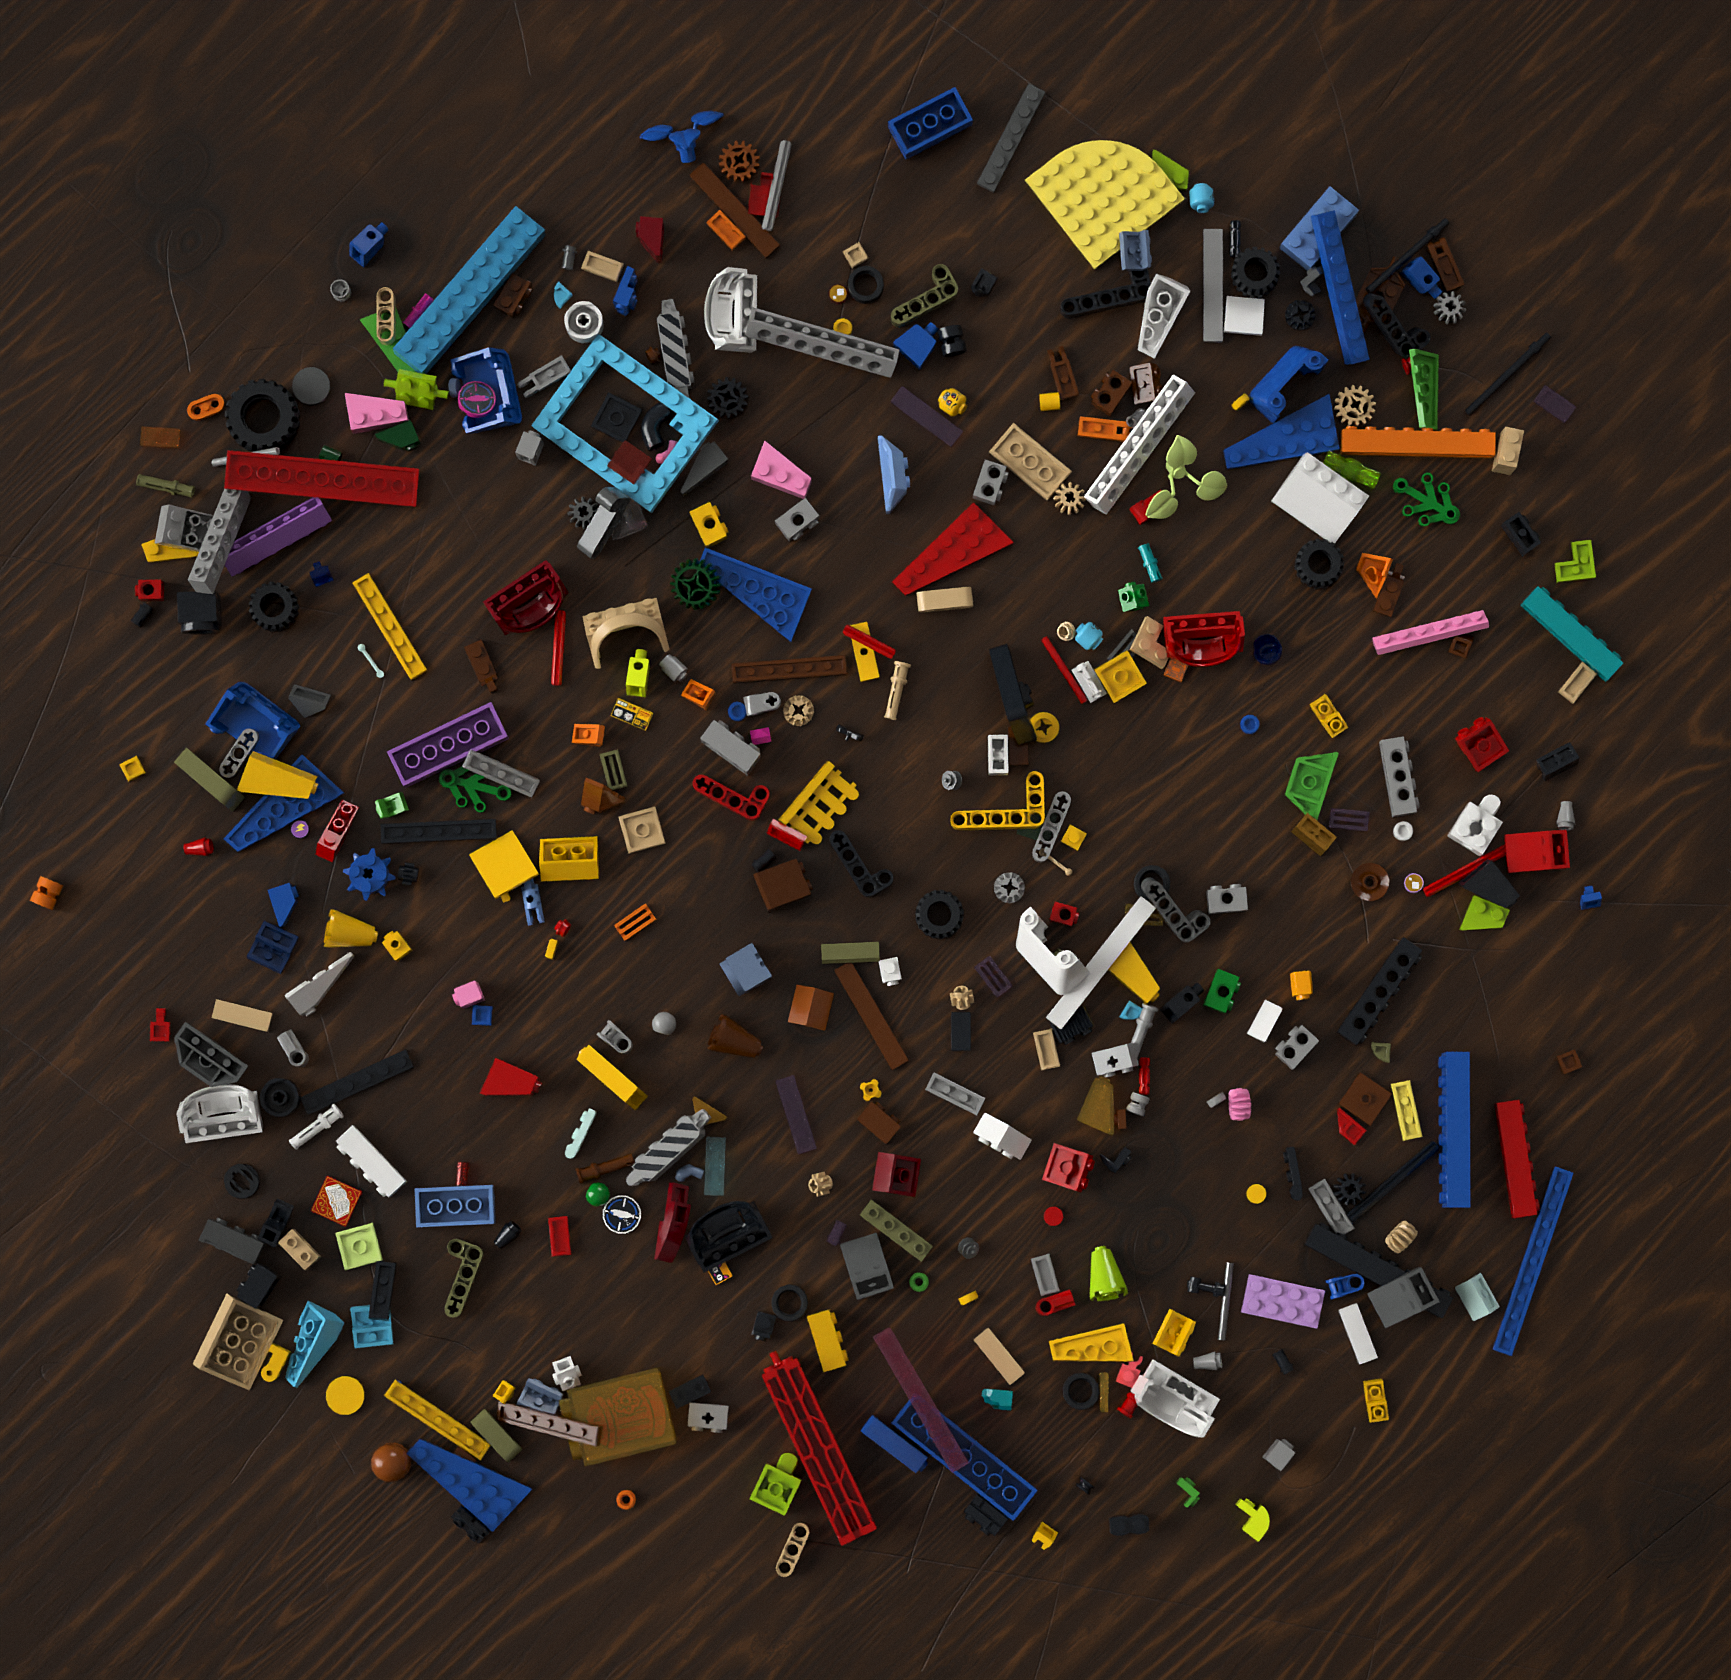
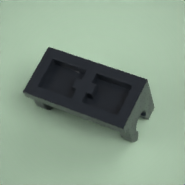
M1569 742L1536 759L1537 768L1541 770L1544 781H1547L1578 765L1579 756Z

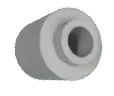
M670 654L659 664L662 667L661 670L674 682H681L688 675L686 673L688 668Z

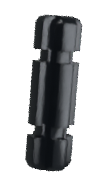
M1238 220L1230 222V257L1237 258L1240 253L1239 229L1241 222Z

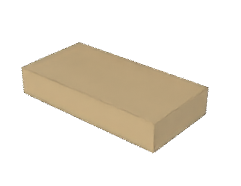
M588 251L581 269L618 282L624 264Z
M1581 662L1558 692L1573 704L1597 673L1584 662Z
M1048 1029L1034 1032L1033 1035L1041 1071L1060 1067L1053 1030Z

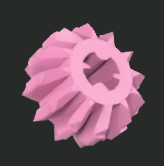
M1242 1088L1230 1090L1228 1104L1231 1119L1237 1121L1249 1119L1251 1116L1249 1091Z

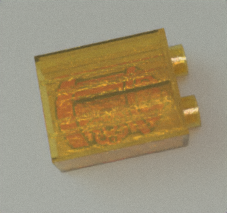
M659 1367L567 1390L568 1398L559 1400L563 1417L602 1426L599 1446H592L568 1439L573 1461L583 1458L584 1466L677 1443Z

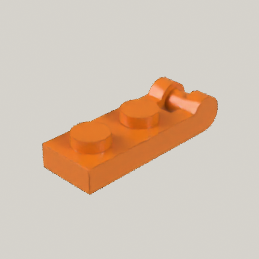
M1080 416L1078 436L1124 442L1130 434L1132 426L1129 427L1125 421ZM1117 428H1122V434H1116Z

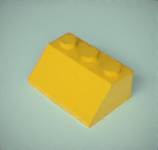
M598 836L540 839L539 866L541 881L599 879Z

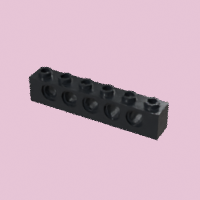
M1401 938L1336 1033L1353 1045H1357L1358 1042L1362 1044L1368 1036L1365 1032L1369 1027L1373 1028L1379 1020L1376 1018L1379 1012H1384L1390 1003L1387 1001L1390 996L1395 997L1400 990L1399 983L1402 980H1407L1411 974V971H1409L1413 964L1416 966L1421 960L1422 956L1420 953L1422 950L1406 938ZM1399 956L1406 957V966L1398 964ZM1391 971L1396 974L1395 982H1390L1387 979L1388 972ZM1378 987H1382L1386 992L1383 998L1376 995ZM1367 1003H1372L1375 1007L1372 1014L1367 1013L1365 1010ZM1356 1019L1363 1021L1364 1026L1362 1029L1355 1028L1354 1021Z

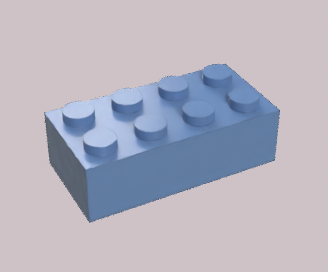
M1329 187L1280 246L1283 252L1306 271L1312 268L1320 259L1311 216L1335 210L1341 235L1359 212V209L1332 187Z
M494 1185L415 1188L416 1227L496 1224Z

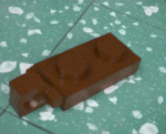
M1396 563L1393 572L1388 571L1373 612L1392 617L1404 583V576L1401 575L1404 565Z
M482 639L465 646V651L481 685H487L490 693L497 691L494 683L498 679L497 673Z

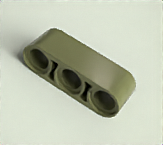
M485 1408L471 1421L476 1430L506 1462L509 1463L523 1450Z

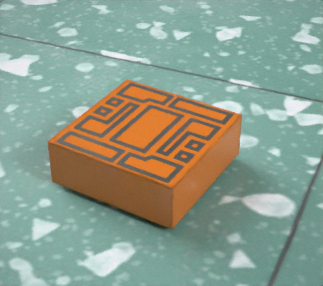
M1171 657L1163 676L1181 683L1188 665Z

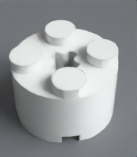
M576 302L567 310L564 317L565 327L569 336L579 343H590L598 334L601 335L604 322L602 314L590 302ZM583 319H586V325L582 326Z

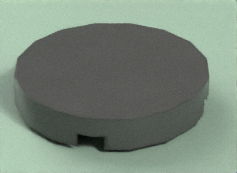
M307 367L300 370L292 382L295 397L306 405L322 403L328 397L331 390L328 376L321 369L315 367Z

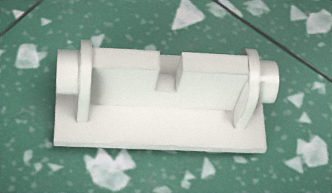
M1089 661L1083 662L1072 669L1090 703L1107 694Z

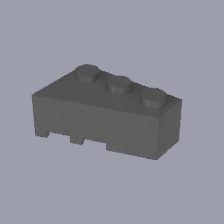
M218 1217L216 1220L208 1219L199 1241L206 1242L251 1264H257L266 1243L258 1240V1235L252 1233L249 1236L244 1233L245 1229L236 1225L234 1228L227 1226L228 1222Z

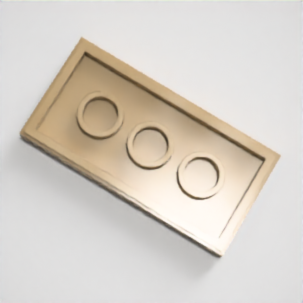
M1014 423L989 451L993 457L1004 466H1007L1010 471L1046 501L1050 499L1056 489L1072 473L1069 468Z

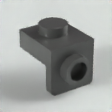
M1322 265L1317 268L1316 266L1310 268L1306 272L1307 276L1300 282L1303 285L1304 291L1312 297L1321 291L1315 281L1324 274Z

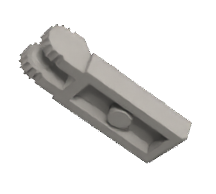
M561 355L529 374L528 377L521 380L517 385L519 388H522L531 381L534 382L535 386L523 394L525 398H528L564 378L571 370Z

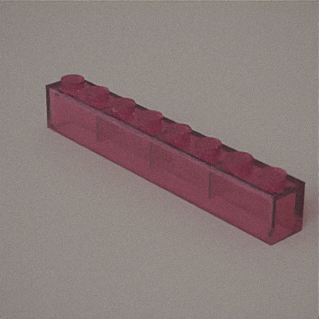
M888 1327L874 1335V1340L950 1471L953 1473L969 1463L891 1328Z

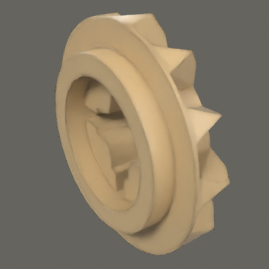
M795 695L785 703L783 709L784 717L792 725H805L813 717V704L808 698ZM793 704L797 707L805 705L802 709L804 717L799 713L792 716L795 712Z

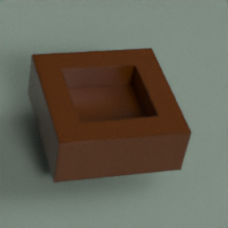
M1575 1049L1556 1056L1563 1075L1582 1067Z
M1125 1109L1117 1110V1114H1113L1114 1126L1117 1125V1129H1126Z

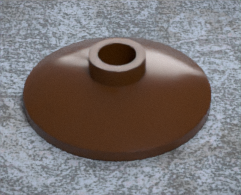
M1365 863L1357 867L1353 872L1351 887L1355 895L1360 899L1375 901L1383 897L1387 892L1389 876L1380 865ZM1367 879L1373 881L1372 886L1366 884Z

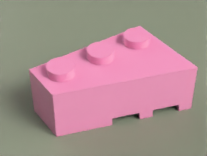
M345 393L349 422L353 434L390 428L409 420L407 406L404 401Z
M764 441L751 479L802 499L806 498L812 478Z

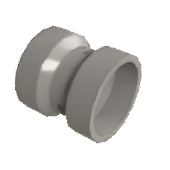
M338 279L331 284L330 291L337 301L344 302L350 298L351 289L345 280Z
M1132 1092L1131 1102L1127 1105L1126 1111L1144 1117V1108L1149 1103L1150 1098Z

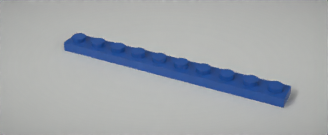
M1556 1166L1553 1168L1492 1350L1509 1356L1513 1354L1573 1172Z

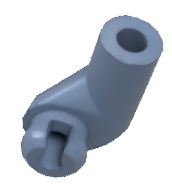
M688 1164L676 1171L675 1178L679 1182H683L685 1178L691 1175L701 1179L704 1170Z

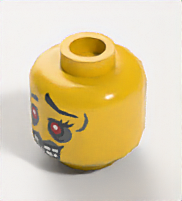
M945 389L939 396L940 409L950 416L954 417L965 412L967 408L966 396L956 389Z

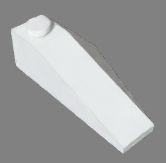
M1159 274L1155 275L1147 290L1138 344L1139 351L1153 358L1156 357L1190 293L1187 286Z
M349 952L332 963L327 971L323 970L315 974L312 978L313 981H304L285 995L299 1015H306L307 1017L316 1011L315 1007L319 1005L354 958L353 953Z

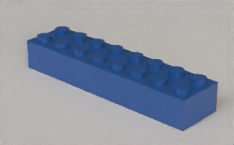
M1444 1052L1438 1058V1067L1442 1068V1075L1438 1078V1086L1442 1088V1095H1439L1438 1098L1439 1107H1442V1114L1438 1118L1439 1126H1442V1134H1439V1146H1442V1153H1439V1165H1442V1173H1439V1184H1442V1192H1439V1204H1442V1208H1470V1052Z
M916 1392L891 1422L1013 1521L1037 1492L1034 1486Z

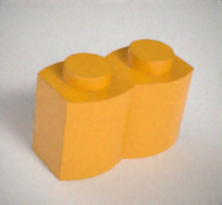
M1299 971L1290 974L1292 997H1296V1000H1307L1310 998V995L1313 994L1311 971Z

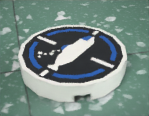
M618 1195L606 1203L603 1209V1220L611 1231L618 1234H626L638 1226L641 1220V1209L633 1198Z

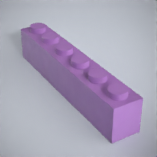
M311 498L235 540L225 563V567L230 575L234 576L243 572L248 567L258 564L264 558L274 555L282 548L292 545L300 538L308 536L311 532L331 522L332 520L320 498Z

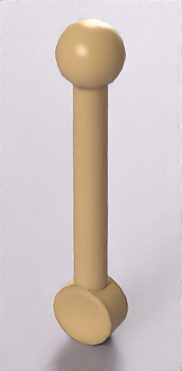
M1041 848L1039 851V855L1046 857V854L1044 853L1045 849ZM1049 855L1048 859L1064 870L1067 876L1072 874L1070 868H1066Z

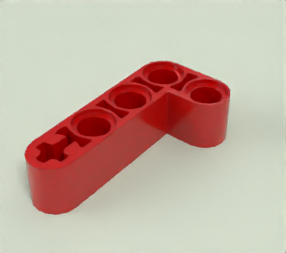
M697 775L693 779V787L696 792L750 821H755L760 817L770 798L768 788L763 785L755 787L750 797L746 798L705 775ZM705 780V785L709 787L711 783L714 784L710 788L709 794L706 793L708 791L707 788L703 786L700 789L698 788L697 781ZM720 788L724 791L721 798L713 796L715 789ZM759 790H764L767 793L766 797L762 800L756 798V792ZM732 798L740 799L741 803L738 807L730 805ZM749 807L757 808L755 816L747 815L746 811Z

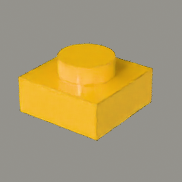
M1069 825L1061 842L1078 851L1087 833Z

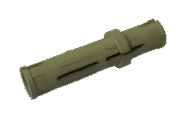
M139 474L136 481L137 486L169 492L174 496L178 494L192 498L195 493V486L182 484L177 480L168 481Z

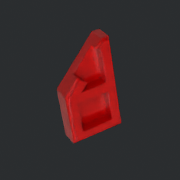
M1338 1108L1339 1133L1355 1145L1367 1130L1341 1108Z

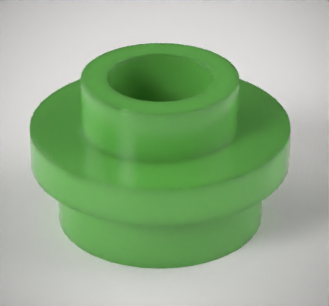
M918 1272L910 1277L909 1284L914 1291L921 1292L928 1287L929 1280L925 1274ZM916 1279H922L923 1284L917 1286L915 1284Z

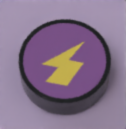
M296 820L292 823L290 831L295 838L304 839L310 833V826L304 820Z

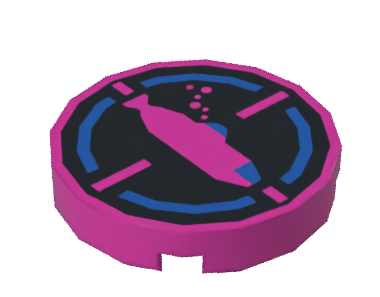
M472 381L462 386L458 393L457 402L462 412L464 411L473 418H481L487 416L494 409L496 396L489 385L484 382Z

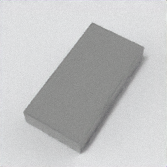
M1050 1254L1032 1258L1031 1262L1041 1296L1060 1291Z

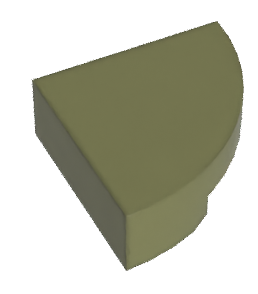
M1371 1042L1374 1055L1379 1060L1390 1063L1391 1044Z

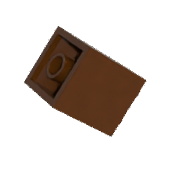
M797 859L753 874L768 913L811 896L810 891L813 888L809 879L805 880L803 873L806 871L802 861L798 863Z

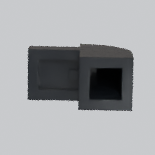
M277 1198L268 1219L263 1224L258 1240L276 1247L291 1220L290 1217L295 1206Z

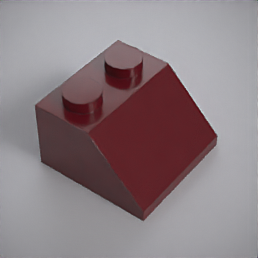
M640 216V222H636V237H639L641 245L654 260L662 264L665 228L663 218Z
M878 1152L872 1190L915 1197L921 1159Z

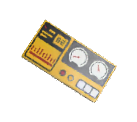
M618 698L610 716L646 731L653 713Z

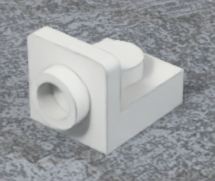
M894 957L878 961L882 982L887 983V986L899 984L898 981L902 980L898 958Z

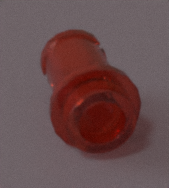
M457 1162V1165H455V1168H457L455 1185L461 1186L462 1178V1185L467 1186L468 1169H470L469 1162Z

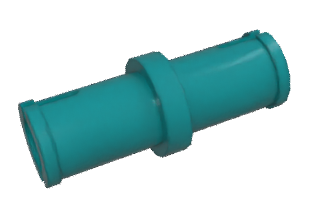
M1147 543L1139 546L1138 550L1144 561L1143 566L1148 571L1151 583L1162 580L1163 577L1157 566L1158 561L1153 556L1150 544Z

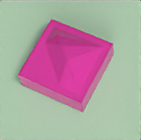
M769 727L750 731L752 744L757 745L771 742Z

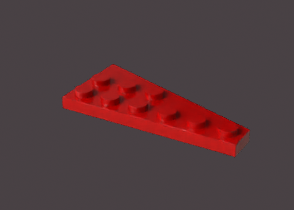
M973 502L892 583L907 596L930 583L1014 544V542Z

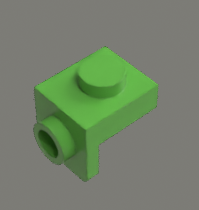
M403 792L375 801L376 811L381 819L391 818L409 810Z
M1180 1477L1176 1483L1191 1495L1183 1505L1187 1508L1189 1505L1193 1507L1200 1499L1198 1497L1200 1493L1193 1488L1196 1484L1188 1477L1185 1480Z

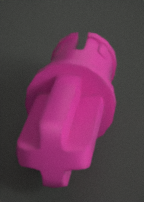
M424 294L416 306H412L413 310L402 323L411 328L431 305L433 298L428 294Z

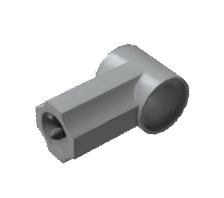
M292 1029L285 1031L277 1037L292 1065L302 1068L308 1064L309 1056L303 1050ZM301 1053L303 1060L301 1063H296L295 1056Z

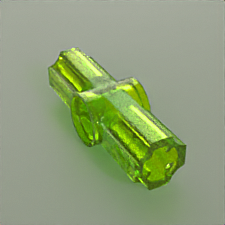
M1328 451L1323 464L1351 482L1357 481L1373 489L1381 473L1363 466L1358 460L1345 458L1331 451Z

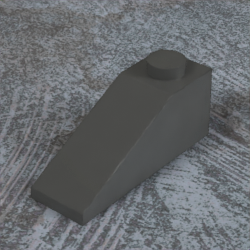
M708 442L700 448L701 452H699L681 489L683 497L729 462L715 442L711 444Z

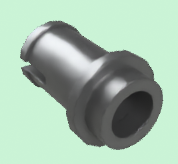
M1144 408L1137 409L1133 415L1126 418L1127 425L1134 428L1147 410Z

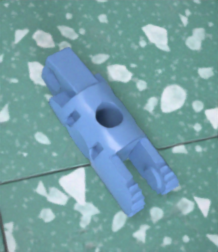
M532 878L524 883V887H521L528 926L533 925L532 910H536L539 923L545 922L538 884H534Z

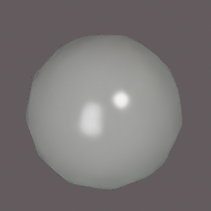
M668 1012L658 1013L652 1020L653 1030L670 1035L676 1028L675 1017Z

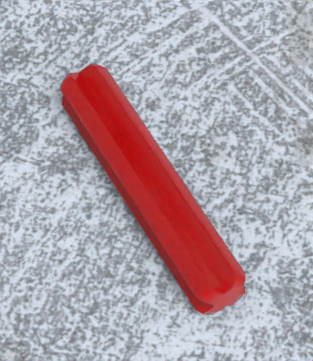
M846 625L843 630L844 635L890 659L896 653L894 648L850 625Z

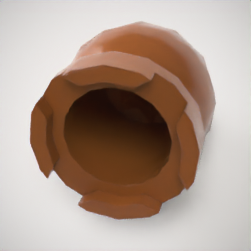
M396 1442L386 1443L378 1447L371 1458V1468L374 1475L385 1482H396L404 1478L412 1465V1459L407 1454L408 1450L402 1444Z

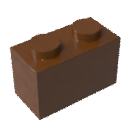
M871 1102L857 1120L882 1142L887 1144L901 1128L899 1125L901 1121L893 1114L889 1117L884 1112L886 1108L879 1102L875 1104Z

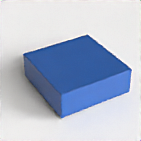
M473 1005L472 1025L492 1026L493 1007Z

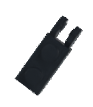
M1291 1146L1285 1148L1286 1152H1283L1284 1163H1288L1289 1171H1286L1288 1183L1292 1182L1289 1193L1292 1200L1299 1201L1303 1197L1295 1147Z

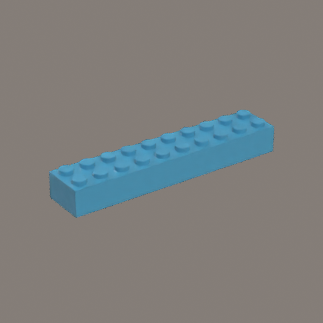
M515 206L393 347L394 354L417 373L427 374L509 279L511 274L516 271L546 236L545 229Z

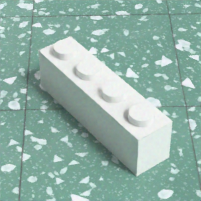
M354 1125L336 1140L339 1144L337 1146L338 1150L343 1155L347 1153L352 1158L350 1162L357 1169L360 1167L365 1172L363 1176L370 1183L374 1181L378 1186L376 1190L383 1197L386 1195L391 1197L407 1182Z

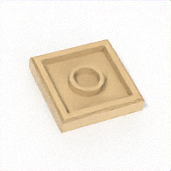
M656 807L619 816L628 854L666 844Z

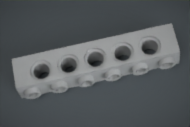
M224 489L188 578L196 592L214 593L251 500V496L247 491Z

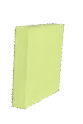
M374 1223L335 1233L345 1270L383 1260Z

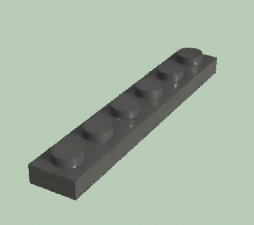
M1028 83L977 185L993 193L995 192L1045 95V91Z

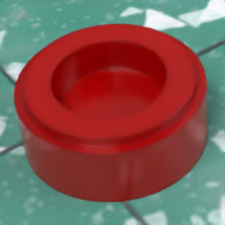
M1049 1207L1044 1212V1220L1048 1225L1056 1226L1062 1222L1063 1213L1058 1207Z

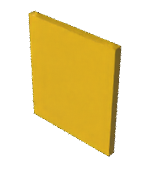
M513 830L469 854L495 899L539 875Z

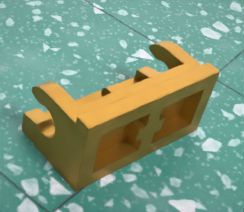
M1308 813L1291 831L1320 856L1337 838Z

